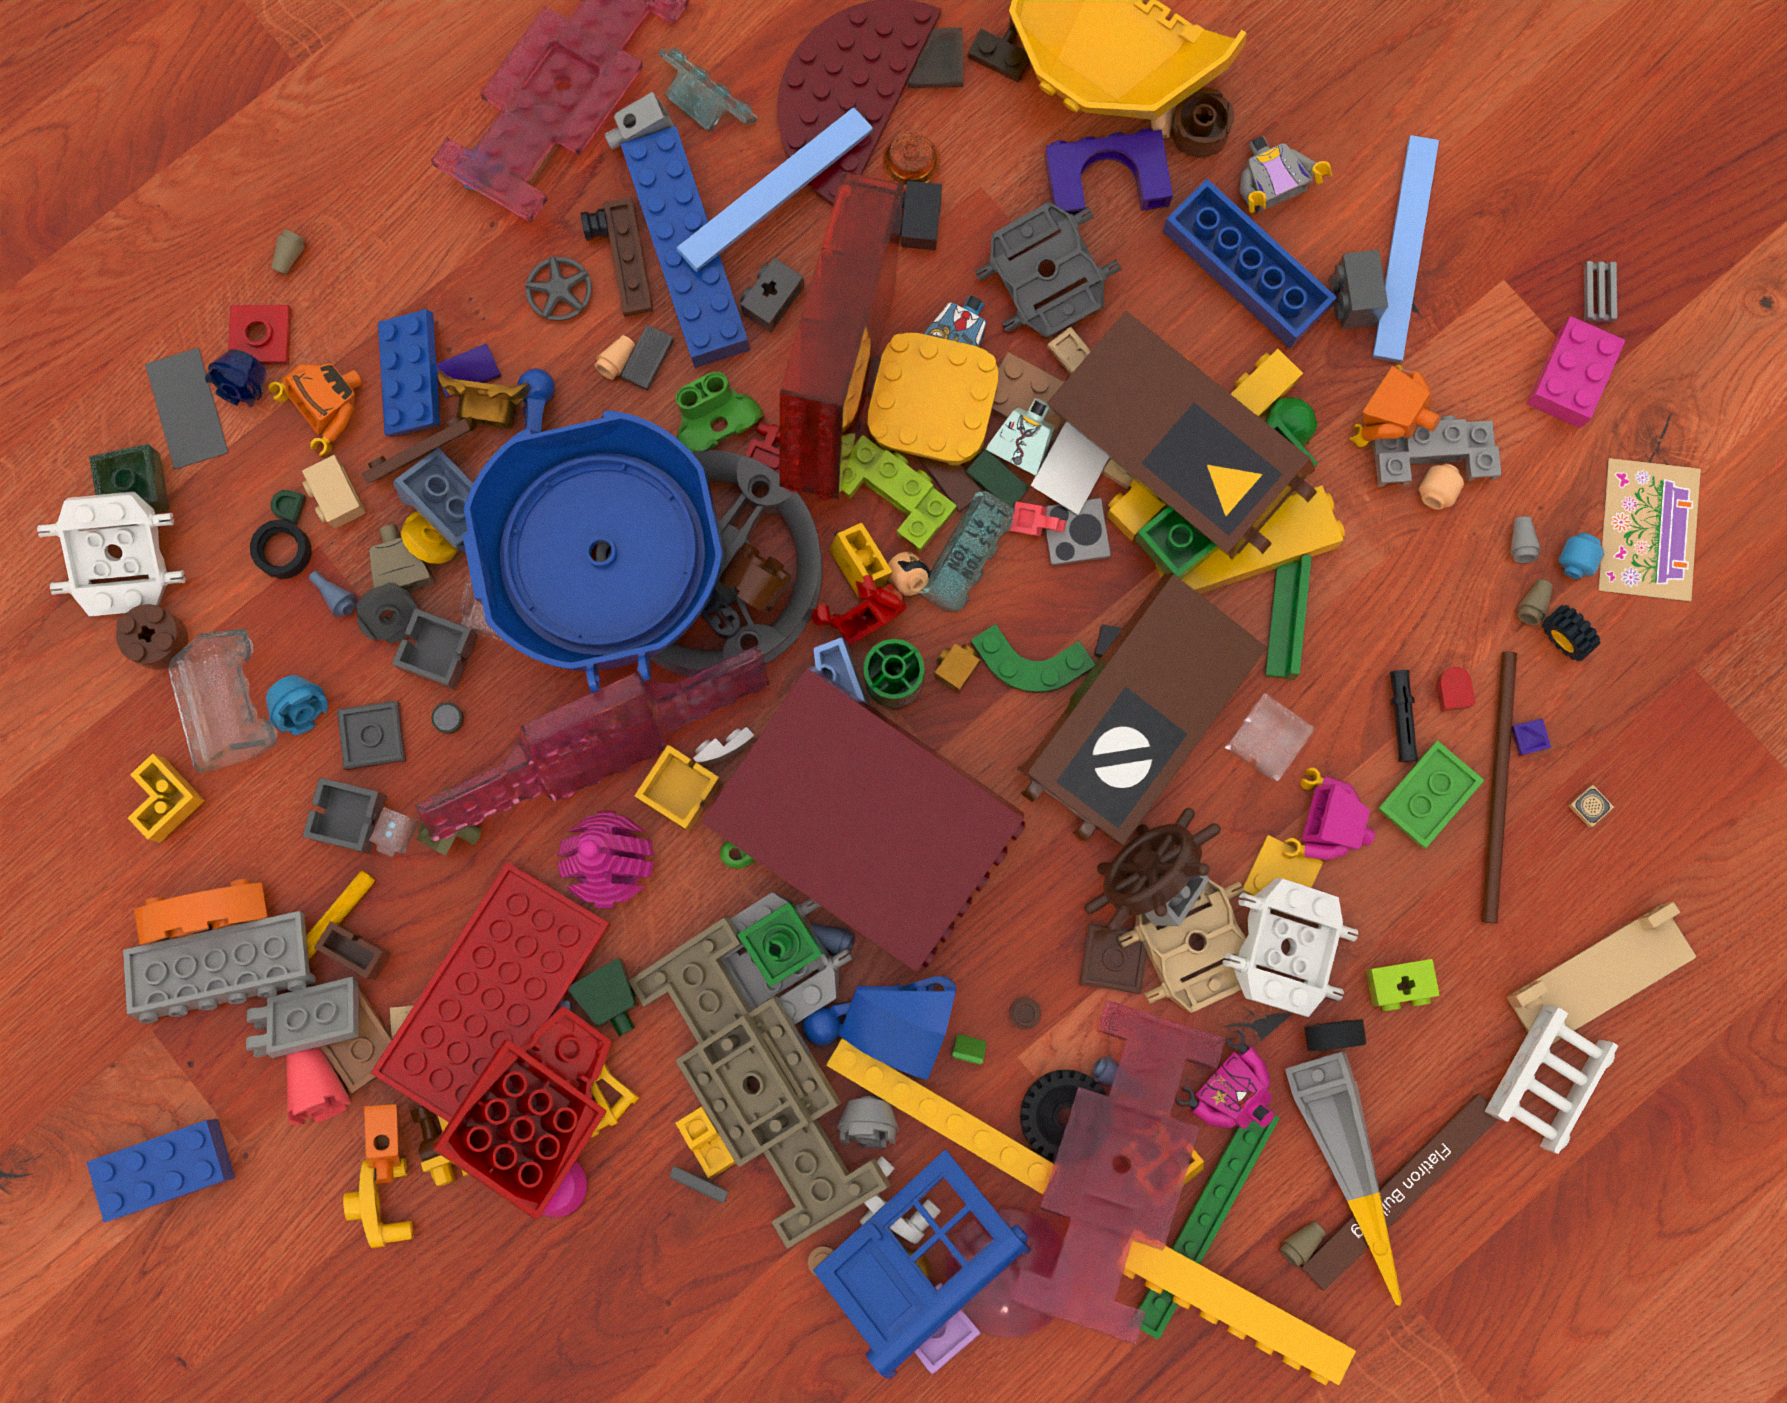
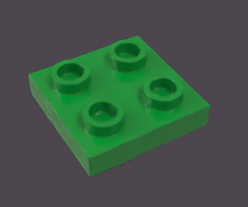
M791 900L737 934L770 987L824 954Z

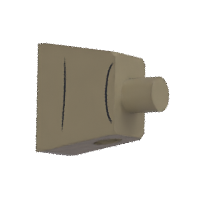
M391 524L381 527L379 532L383 543L372 546L369 549L373 588L384 586L386 583H396L400 588L410 592L436 584L427 562L415 557L403 544L397 525Z

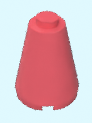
M321 1047L286 1055L287 1117L290 1124L305 1125L304 1119L314 1118V1122L317 1123L335 1117L347 1110L345 1104L351 1105L350 1097Z

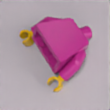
M1315 768L1307 769L1304 774L1312 777L1314 781L1302 779L1300 785L1306 790H1312L1315 787L1316 789L1302 836V841L1306 842V845H1301L1297 839L1289 838L1285 840L1284 844L1294 845L1296 851L1295 853L1283 852L1282 855L1288 859H1292L1298 854H1304L1305 858L1330 860L1345 856L1348 851L1358 850L1361 844L1364 846L1370 845L1374 841L1375 831L1366 826L1370 814L1369 808L1361 803L1352 785L1329 776L1322 778L1319 771Z

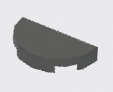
M673 1166L669 1175L671 1179L721 1203L725 1202L729 1190L723 1186L677 1166Z

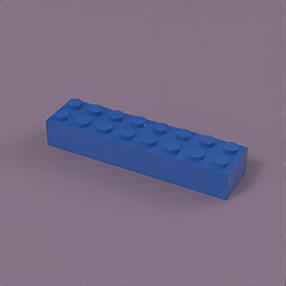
M674 126L621 143L622 151L694 368L750 351L748 339L720 255L696 273L677 252V247L708 223L677 127Z

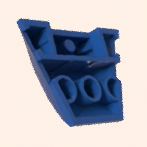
M856 986L840 1035L848 1043L868 1056L897 1070L914 1075L921 1080H928L946 1035L956 987H946V991H927L926 987H918L916 991H899L896 986Z

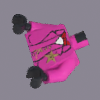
M1235 1030L1241 1036V1043L1232 1045L1227 1037L1226 1042L1231 1048L1238 1049L1240 1051L1239 1055L1236 1052L1231 1054L1195 1094L1198 1100L1194 1099L1193 1090L1187 1086H1183L1181 1089L1188 1093L1189 1100L1183 1102L1176 1096L1174 1100L1181 1107L1187 1105L1191 1107L1193 1114L1213 1127L1232 1128L1236 1125L1241 1129H1245L1253 1120L1261 1127H1266L1274 1118V1112L1267 1107V1104L1272 1100V1095L1267 1090L1271 1084L1267 1067L1252 1046L1245 1044L1244 1034L1239 1030Z

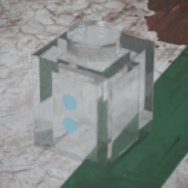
M383 807L369 841L378 844L376 851L393 857L395 851L405 854L418 821Z

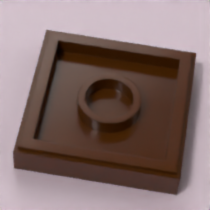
M1089 923L1079 984L1141 994L1147 956L1143 942L1137 941L1122 948L1120 943L1131 938L1128 937L1119 942L1118 936L1131 930L1120 928L1117 932H1111L1107 926Z

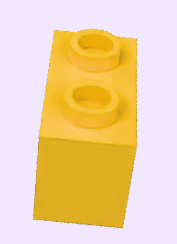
M859 523L836 534L829 551L858 598L860 597L855 581L864 582L863 576L865 575L873 577L875 587H884L892 574V570L863 523Z

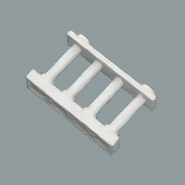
M1544 1004L1484 1112L1506 1122L1511 1117L1518 1119L1544 1136L1540 1144L1541 1148L1559 1154L1561 1149L1565 1148L1568 1144L1570 1133L1605 1069L1613 1063L1614 1053L1618 1045L1614 1042L1600 1039L1595 1045L1565 1026V1019L1569 1013L1559 1007ZM1556 1036H1560L1589 1055L1581 1072L1550 1052V1046ZM1541 1063H1545L1575 1082L1566 1099L1535 1079L1534 1074ZM1526 1090H1530L1560 1109L1551 1126L1520 1107L1519 1101Z

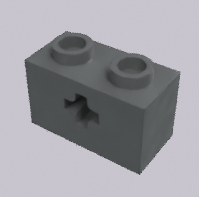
M773 258L769 265L766 263L762 266L757 275L758 281L752 288L748 287L740 298L742 313L769 332L774 330L805 287L803 276L776 258Z

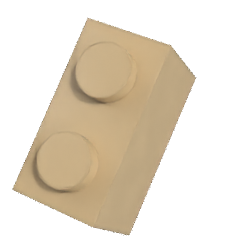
M335 455L302 470L306 478L302 482L310 498L315 497L319 505L315 507V510L323 524L327 522L336 529L366 514L365 508L342 462Z

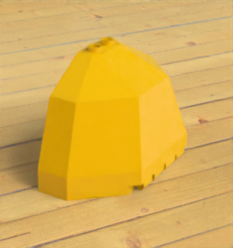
M1012 0L1009 9L1012 22L1037 79L1041 82L1038 86L1050 96L1056 93L1063 98L1064 101L1062 103L1075 113L1081 110L1086 113L1156 120L1228 70L1246 45L1247 33L1243 30L1234 39L1205 30L1199 25H1193L1177 13L1168 21L1167 18L1172 10L1158 0H1150L1147 5L1144 4L1145 0Z

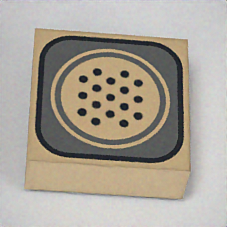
M1590 785L1568 805L1588 828L1593 827L1614 808L1594 785Z

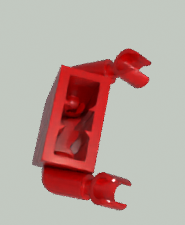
M865 575L863 576L864 582L855 581L859 597L863 598V601L843 615L835 613L833 616H830L828 605H818L817 609L811 610L813 623L816 626L830 624L832 628L840 630L851 646L887 624L906 609L904 595L897 591L892 584H888L885 587H875L873 577Z

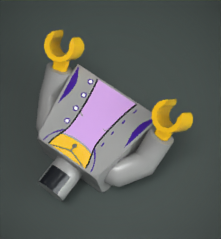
M1262 136L1249 144L1254 156L1248 159L1245 169L1241 173L1239 193L1248 204L1249 212H1255L1256 207L1259 213L1306 192L1312 182L1311 177L1315 178L1317 184H1322V175L1332 177L1331 166L1327 161L1317 163L1298 151L1290 149L1285 143L1270 149L1265 137Z

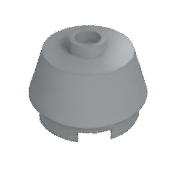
M862 1096L860 1099L848 1101L837 1125V1129L840 1131L839 1141L847 1145L850 1143V1140H854L861 1144V1148H885L886 1141L895 1144L896 1133L899 1132L892 1105L874 1096Z

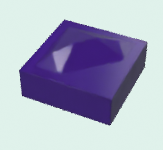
M1543 718L1512 726V733L1519 756L1551 748Z

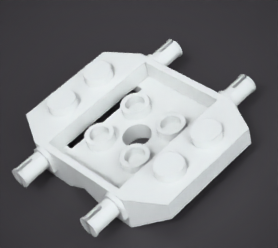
M135 492L67 498L63 503L59 519L55 524L38 525L37 532H40L38 533L40 538L47 536L60 537L69 577L67 582H52L50 584L51 594H72L88 616L127 613L132 608L145 604L158 606L168 584L185 583L186 581L183 570L167 572L164 558L159 549L158 526L174 525L173 514H155L154 509ZM110 544H115L121 548V558H114L109 554L108 546ZM147 574L149 576V579L97 584L91 583V580L93 579L137 576Z
M1275 878L1255 896L1243 892L1239 898L1245 900H1238L1239 905L1250 908L1248 916L1249 935L1241 946L1239 955L1235 956L1227 953L1224 958L1232 961L1223 960L1224 966L1235 968L1234 972L1245 998L1306 1017L1312 1014L1325 997L1336 1001L1342 1000L1343 996L1337 994H1344L1343 989L1330 986L1328 981L1339 937L1354 942L1358 937L1350 934L1358 935V930L1343 925L1339 897L1283 878ZM1273 909L1316 923L1318 928L1271 914L1270 910ZM1287 938L1290 942V950L1284 955L1281 950V944ZM1259 965L1274 971H1278L1290 976L1303 979L1305 981L1304 983L1287 977H1283L1271 972L1256 968V966Z

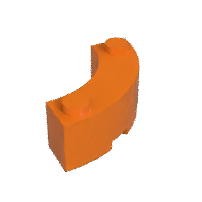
M240 879L230 882V887L201 891L165 900L164 897L146 899L144 906L134 909L139 944L146 945L195 934L194 932L210 929L209 925L211 924L212 929L215 930L268 918L262 882L250 884L249 879Z

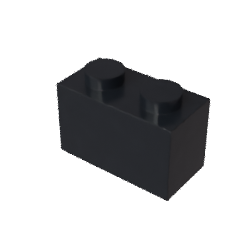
M907 181L906 191H900L899 209H904L903 219H897L896 236L901 237V247L936 250L942 184Z

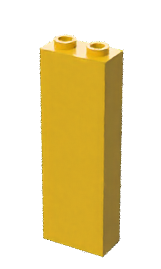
M1323 485L1314 488L1317 493L1309 502H1306L1299 494L1289 496L1259 531L1272 543L1264 554L1251 543H1248L1233 560L1218 549L1181 580L1197 593L1202 594L1274 570L1279 566L1299 560L1302 555L1313 557L1339 548L1344 541L1345 531L1341 521H1336L1332 510L1335 507L1330 493H1325ZM1156 565L1157 570H1158V573H1159L1160 578H1161V577L1164 575V573H1163V572L1161 571V569Z

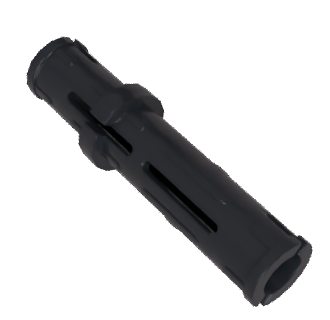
M1410 670L1390 672L1393 698L1390 699V705L1394 706L1398 762L1418 760L1412 704L1415 703V697L1411 696Z

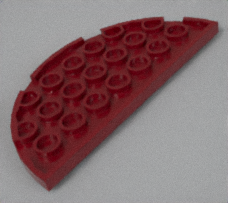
M874 0L857 4L839 11L815 27L804 38L790 58L782 77L778 95V123L782 143L788 158L853 107L873 127L870 135L808 183L814 190V193L830 205L836 207L841 187H848L851 189V194L848 199H845L846 210L941 15V8L914 0Z

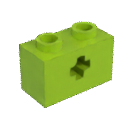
M1432 959L1365 970L1372 1007L1382 1006V1011L1401 1009L1400 1002L1412 1001L1413 1006L1431 1004L1430 997L1440 996ZM1407 981L1409 988L1404 989L1403 994V990L1398 991L1397 984Z

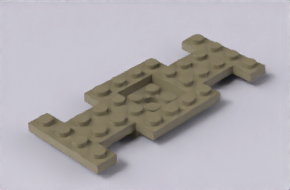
M726 916L628 981L643 1007L650 1005L666 993H669L698 1045L675 1061L738 1167L761 1153L765 1154L795 1204V1207L771 1221L788 1249L884 1191L891 1184L875 1158L851 1173L847 1170L817 1118L840 1105L841 1101L778 997H772L754 1010L750 1009L720 959L743 944L737 936L738 931L729 916ZM749 1076H754L759 1080L760 1089L758 1092H753L748 1088L747 1079Z

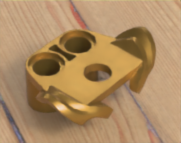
M443 371L438 372V379L450 396H460L457 416L461 415L462 419L472 417L476 425L505 429L512 428L515 405L518 406L526 398L530 389V384L527 382L521 385L502 386L452 379L451 376H447Z

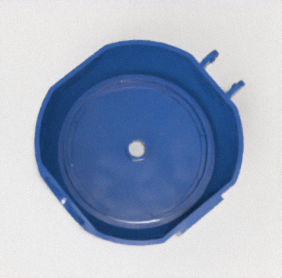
M608 410L603 412V416L600 419L543 432L525 429L517 433L503 444L482 468L470 489L464 505L468 533H464L462 536L474 597L483 605L487 624L509 645L537 661L566 670L586 671L591 693L600 691L599 670L622 667L638 662L637 670L639 674L641 673L643 681L651 680L650 658L672 645L694 624L707 605L718 581L723 559V544L716 509L704 468L693 453L675 436L658 425L631 414ZM599 543H608L611 546L610 557L603 562L594 561L591 558L592 549Z

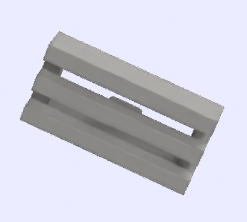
M1587 261L1584 264V321L1614 322L1617 319V262L1605 264V262L1600 261L1598 263ZM1593 271H1597L1598 314H1594ZM1605 271H1607L1608 314H1605Z

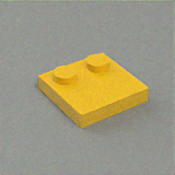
M1267 835L1242 888L1245 893L1255 896L1275 878H1283L1312 888L1323 861L1305 858L1304 854H1298L1292 859L1285 858L1282 855L1283 852L1295 853L1296 848Z

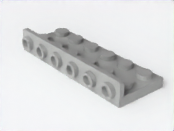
M301 911L123 950L127 1015L139 1020L140 1023H153L158 1021V1017L167 1015L171 1017L185 1016L189 1010L194 1009L212 1010L218 1007L217 1004L226 1002L240 1004L246 1002L247 998L254 996L272 997L277 994V991L286 989L296 991L307 988L306 985L316 983V976L310 973L305 915Z

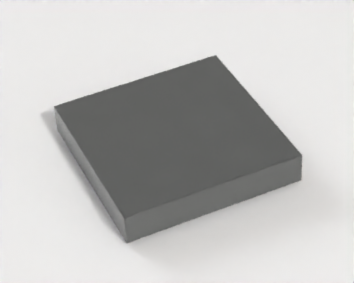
M398 701L337 710L345 770L406 761Z

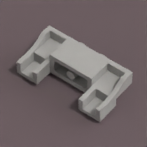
M1443 416L1433 432L1418 426L1410 438L1400 437L1398 439L1371 441L1378 487H1384L1387 483L1402 482V485H1408L1412 481L1410 469L1412 464L1461 462L1464 459L1467 481H1474L1480 477H1490L1491 480H1497L1501 476L1499 447L1495 446L1492 420L1466 422V419L1456 420L1455 416Z

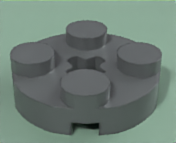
M386 583L384 586L373 588L364 594L356 604L359 628L366 637L377 641V639L386 640L387 643L400 641L407 637L405 634L406 628L414 609H418L416 601L407 590L400 588L396 583ZM384 610H393L392 618L387 616L380 617Z

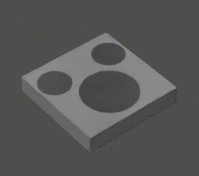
M1101 498L1086 500L1079 515L1061 504L1044 506L1047 507L1045 516L1066 520L1064 532L1045 529L1051 567L1110 558L1111 554Z

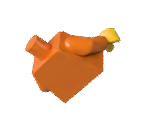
M1399 364L1390 368L1362 412L1364 425L1366 426L1363 428L1360 424H1355L1353 429L1358 434L1349 437L1357 447H1364L1369 441L1398 439L1400 437L1410 438L1418 426L1432 432L1436 429L1441 415L1429 410L1432 404L1430 387L1421 372L1403 369Z

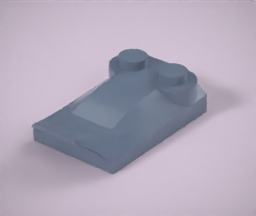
M438 447L396 478L393 486L397 489L398 497L404 504L413 506L454 548L466 553L462 534L468 533L464 505L473 483Z

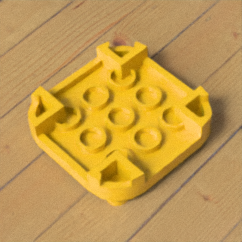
M904 333L894 335L882 354L869 405L867 424L872 438L881 448L887 449L890 452L891 450L947 462L949 465L960 466V464L972 460L978 453L980 454L984 445L998 387V367L995 357L986 350L974 345L925 334Z

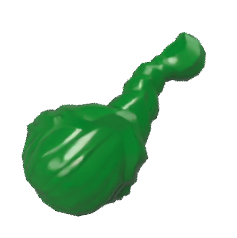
M1278 398L1271 407L1269 416L1266 418L1268 425L1279 418L1303 447L1309 444L1317 429L1315 412L1309 404L1299 398Z

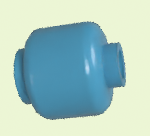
M1579 533L1577 536L1568 538L1558 560L1565 569L1564 573L1567 576L1580 580L1582 577H1591L1597 572L1604 556V549L1598 538L1587 533Z

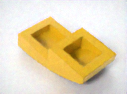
M703 1107L698 1108L676 1122L686 1143L694 1152L710 1180L736 1164Z

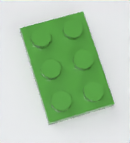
M1437 740L1393 789L1377 810L1422 849H1426L1483 783L1484 779Z

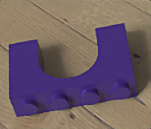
M1146 128L1134 134L1125 135L1118 132L1110 134L1105 138L1096 139L1089 136L1077 142L1067 143V141L1060 140L1046 146L1044 159L1051 202L1069 213V215L1073 214L1074 216L1086 209L1081 175L1091 164L1102 160L1117 161L1125 165L1132 172L1136 180L1141 211L1170 207L1173 195L1162 130L1153 131V129Z

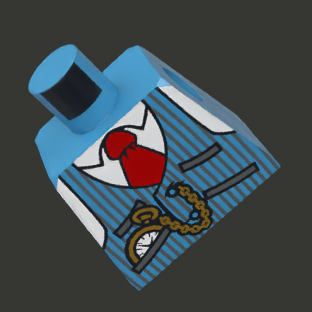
M974 296L968 297L963 308L950 302L924 334L980 348L987 321L978 315L984 303Z

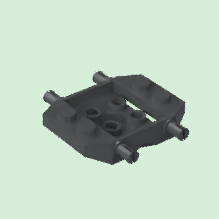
M1047 202L992 233L990 263L974 271L980 282L994 273H999L1018 311L1016 312L1017 315L1002 322L1003 326L1006 327L1007 333L1021 325H1027L1048 339L1104 308V281L1120 270L1122 271L1117 259L1102 268L1100 266L1097 267L1077 229L1085 222L1094 219L1089 207L1073 216V214L1069 215V213L1054 204ZM1061 231V233H1059L1058 235H1056V236L1050 238L1049 240H1047V241L1041 243L1040 245H1038V246L1032 248L1031 250L1025 252L1024 254H1022V255L1016 257L1015 259L1009 261V259H1011V258L1017 256L1018 254H1020V253L1026 251L1027 249L1033 247L1034 245H1036V244L1042 242L1043 240H1045V239L1051 237L1052 235H1054V234H1056V233H1058V232ZM1045 261L1053 262L1056 267L1054 274L1050 277H1043L1039 273V267ZM1083 278L1087 279V282L1037 310L1034 309L1033 306Z

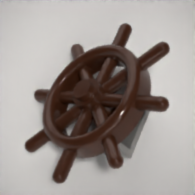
M1192 808L1184 809L1175 824L1161 825L1150 830L1145 824L1139 825L1137 828L1138 837L1128 843L1112 862L1098 864V873L1105 875L1103 883L1104 892L1085 904V912L1093 914L1111 903L1117 909L1107 925L1111 932H1117L1128 915L1145 914L1153 925L1180 926L1210 880L1207 877L1210 872L1209 866L1205 863H1200L1202 856L1201 845L1217 836L1221 831L1220 826L1213 823L1192 835L1186 829L1195 816Z

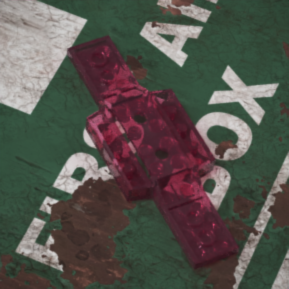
M757 645L676 684L645 682L637 673H634L600 689L599 692L584 696L520 726V740L502 765L416 804L415 807L435 842L439 839H447L453 836L456 831L469 825H477L490 815L507 811L514 804L522 800L535 798L541 792L553 802L569 798L576 791L586 786H594L614 773L628 770L631 765L637 762L654 758L659 752L664 750L667 733L675 732L682 725L693 720L703 719L710 712L722 706H730L737 699L748 694L760 692L765 686L769 685L763 653ZM627 725L630 726V727H628V728H625V729H623V730L617 732L618 729H620V728H622V727H624V726H627ZM599 738L602 739L596 743L589 745V743L594 740H597ZM571 751L573 752L572 754L561 758L562 755H565Z

